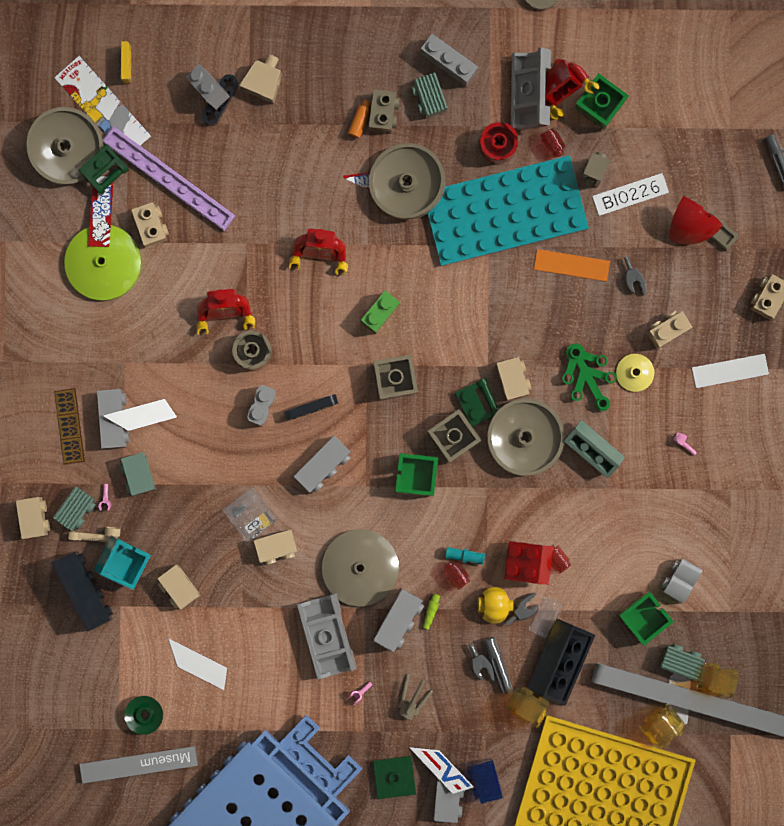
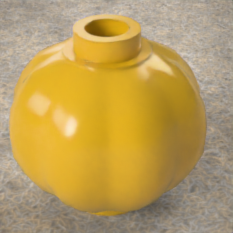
M499 587L486 589L482 596L477 599V612L481 613L482 618L488 623H500L506 619L509 611H513V600H509L507 593Z

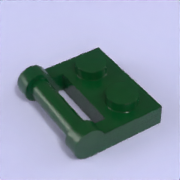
M106 144L78 171L93 186L95 191L102 196L105 193V189L123 173L126 174L129 169ZM113 164H116L118 168L99 184L96 180Z
M486 378L455 392L472 427L492 418L500 409L491 394ZM481 388L491 412H485L475 389Z

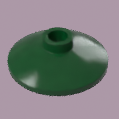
M150 696L136 697L129 702L125 709V722L129 729L137 734H151L160 727L163 721V709L160 703ZM143 711H146L148 713L147 718H143L141 716V713Z

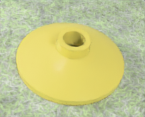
M627 355L617 365V380L628 391H642L652 383L654 367L651 361L643 355ZM634 369L639 370L638 376L633 374Z

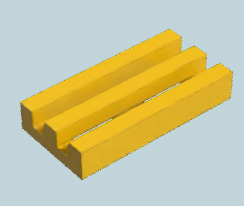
M121 41V80L123 83L131 82V45L128 41Z

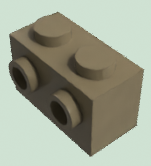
M373 90L369 131L392 133V128H396L397 117H394V110H398L400 99L396 98V92Z

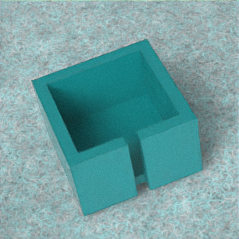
M111 535L94 570L100 575L134 590L151 555Z

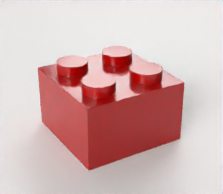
M509 541L504 579L549 585L554 547Z

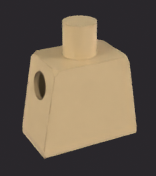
M268 54L265 63L256 60L241 82V90L274 104L282 75L281 71L275 68L279 59Z

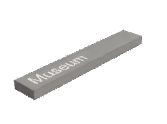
M195 746L80 763L82 783L198 766Z

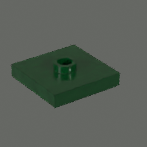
M412 755L373 760L378 799L416 795Z

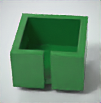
M400 453L398 471L401 472V475L397 474L395 492L434 496L438 457Z
M650 591L643 593L617 614L642 646H645L674 623L664 608H656L660 606V603Z

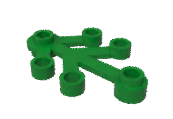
M571 344L566 350L569 363L566 373L562 376V381L567 385L573 382L574 376L572 374L577 363L580 373L575 389L571 393L572 400L580 401L582 399V390L586 380L596 399L594 402L595 408L600 412L608 410L610 400L602 395L593 377L612 384L616 381L617 376L614 372L606 373L587 367L584 361L595 362L599 367H603L608 362L605 355L597 356L587 353L580 344ZM574 349H577L579 351L578 356H574L572 354V351ZM601 357L604 358L605 363L600 364L598 362V359ZM609 374H612L614 376L613 381H609L607 379V376ZM566 375L571 376L570 382L565 381L564 377ZM574 392L580 393L579 399L574 398ZM600 400L606 402L605 407L599 405Z

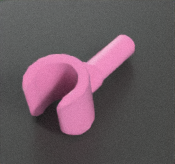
M677 433L674 442L686 448L694 456L697 452L685 443L687 436Z
M108 484L103 485V499L99 503L100 511L102 510V503L108 505V510L111 508V502L108 500Z
M368 682L361 690L353 691L349 695L348 699L351 696L357 699L353 705L359 703L362 695L372 686V683Z

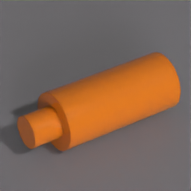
M364 100L362 105H358L347 132L348 135L360 139L371 112L369 109L371 102Z

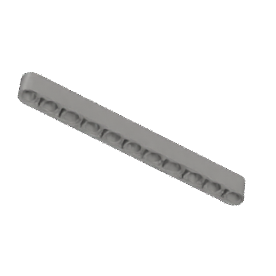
M600 663L595 665L591 682L784 736L783 715Z

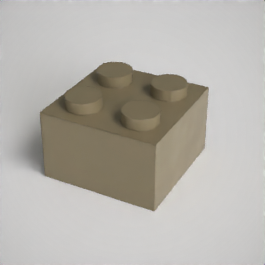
M412 355L373 361L380 400L418 394Z
M460 409L427 431L448 463H451L481 441Z

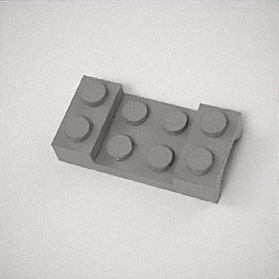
M540 47L536 52L512 53L511 126L516 130L550 126V107L545 106V71L551 69V50Z
M337 593L298 604L317 679L357 669L341 617L342 611Z

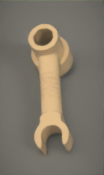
M105 527V535L70 531L68 539L105 542L107 545L111 535L117 538L120 536L121 528Z

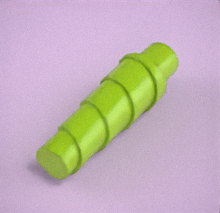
M433 593L432 599L429 600L423 624L425 629L430 628L440 605L438 603L440 595Z

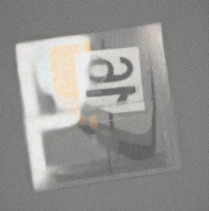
M254 487L223 509V512L247 543L278 520Z

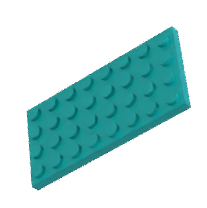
M570 155L445 186L440 202L428 213L441 266L589 229Z

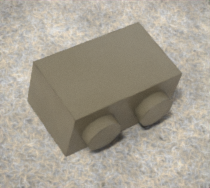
M600 152L592 153L580 181L598 187L610 162L607 156Z

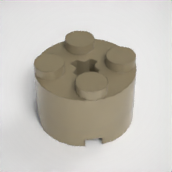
M249 330L237 336L233 344L232 353L234 359L241 367L246 370L255 371L262 369L269 363L272 356V347L265 335ZM250 346L257 348L256 354L247 353L250 351Z

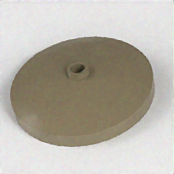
M57 107L42 113L31 124L26 136V153L31 166L40 176L57 184H73L84 180V176L78 169L103 147L102 135L96 123L84 112L70 107ZM64 143L66 149L62 150L60 144Z
M413 143L398 144L385 150L374 162L369 175L370 193L377 206L389 216L403 220L416 219L432 211L440 202L446 184L445 172L437 156L426 147Z
M518 399L501 407L493 416L487 433L488 447L494 460L506 471L522 476L536 475L549 469L561 455L565 440L564 428L556 412L545 403L534 399ZM523 434L528 435L527 441L522 440Z
M357 529L341 534L331 542L323 557L322 575L328 590L332 595L337 593L338 600L348 605L369 606L381 601L391 592L398 578L399 563L394 548L383 536L373 531ZM362 564L364 570L359 572L356 569L357 565Z

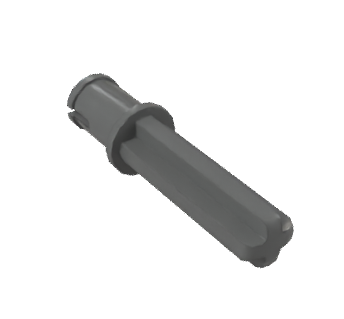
M776 134L764 138L770 152L769 157H772L784 187V156L782 153L784 150H781Z
M487 638L483 641L489 654L488 660H491L502 693L508 694L513 691L501 657L503 654L499 651L496 638Z

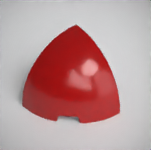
M683 196L671 222L670 240L684 245L701 243L714 236L723 224L714 215L706 212L701 205Z

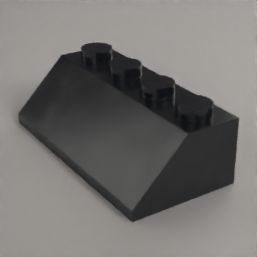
M75 551L51 562L86 631L89 632L113 620L112 615L114 613L109 604L105 605L103 601L105 596L101 588H97L93 582L96 579L92 571L87 570L85 566L87 561L84 555Z
M556 618L526 690L566 706L595 634Z

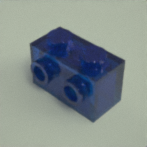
M490 758L470 764L471 769L468 770L470 781L474 780L476 788H473L475 800L479 799L480 804L502 799L503 795L493 759Z

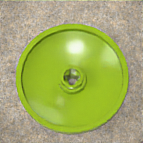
M111 225L109 247L88 246L90 227L82 230L72 239L65 254V271L71 285L83 296L92 300L110 301L122 297L134 287L140 276L142 259L137 244L124 230ZM101 258H104V264L100 265L98 262H100Z

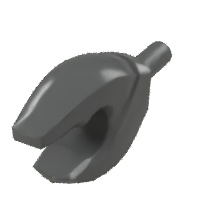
M625 257L624 260L628 271L624 273V282L627 289L632 294H635L633 282L636 281L639 283L642 294L646 295V282L643 275L637 268L633 269L629 257Z
M536 593L528 594L518 601L513 610L514 615L505 622L507 626L517 618L522 621L535 614L538 604L531 609H527L526 603L530 602L536 596Z
M473 643L469 644L468 646L474 656L471 658V669L478 679L483 680L480 670L486 668L490 678L494 681L495 674L491 662L484 655L477 653Z

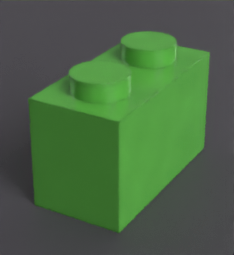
M384 291L361 319V323L377 334L398 308L400 302L387 291Z

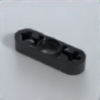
M227 74L219 82L224 90L226 89L225 81L229 82L232 80L234 86H229L227 89L230 97L218 108L220 112L215 111V120L211 119L208 121L206 115H211L214 109L209 103L207 104L202 113V118L206 125L215 126L220 121L238 88V81L235 76Z
M336 394L283 413L287 422L339 404Z

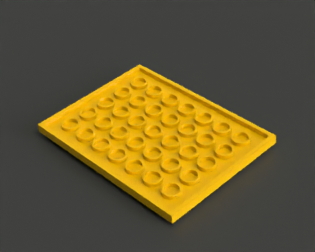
M546 715L514 826H677L696 760Z

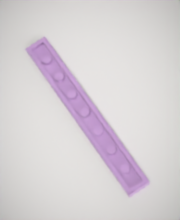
M114 126L103 139V143L107 144L111 149L225 231L236 217Z

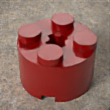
M495 122L489 124L483 130L479 141V149L482 156L487 161L497 165L509 161L514 156L518 147L517 132L507 123ZM501 140L502 146H496L495 142Z

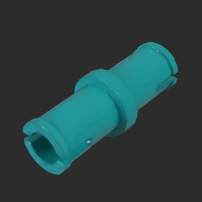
M447 547L445 559L462 561L464 564L470 562L484 565L485 553L468 551L469 549L467 548L462 550Z

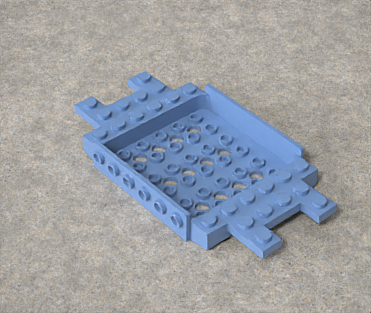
M306 714L281 742L266 729L254 742L251 740L248 743L243 741L236 749L238 753L234 757L230 755L223 762L225 767L221 771L217 769L209 777L211 782L207 786L203 783L196 791L198 795L194 799L190 797L184 803L183 807L185 809L180 814L176 812L169 819L171 822L169 826H242L240 820L244 816L251 818L252 824L250 826H299L296 823L298 815L306 816L307 823L304 826H339L338 824L350 812V809L336 796L363 768L350 755L334 768L319 754L308 741L316 734L320 727ZM256 774L264 776L265 781L262 785L254 783L253 778ZM272 787L279 791V795L275 799H271L267 794L268 790ZM285 801L291 802L293 805L292 811L284 812L281 807L282 803ZM233 802L237 805L238 810L236 813L230 814L227 812L226 806L228 803Z

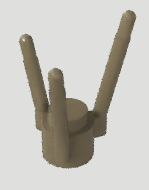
M406 674L401 700L398 705L400 708L398 713L412 720L414 715H418L419 710L429 699L433 690H430L417 706L415 701L425 683V680L422 679L412 700H406L405 702L410 674Z

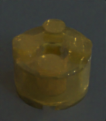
M705 663L702 666L696 689H701L700 691L717 697L726 695V699L733 700L740 677L738 676L739 671L729 668L727 670L720 669L721 666L718 664Z
M526 687L516 688L505 709H511L509 713L525 723L531 722L534 724L533 727L539 728L550 709L548 706L550 702L542 697L532 696L533 692Z
M665 704L666 708L664 709L660 706L652 711L644 719L645 725H640L639 727L652 745L661 749L668 747L674 737H679L685 732L684 721L670 704Z

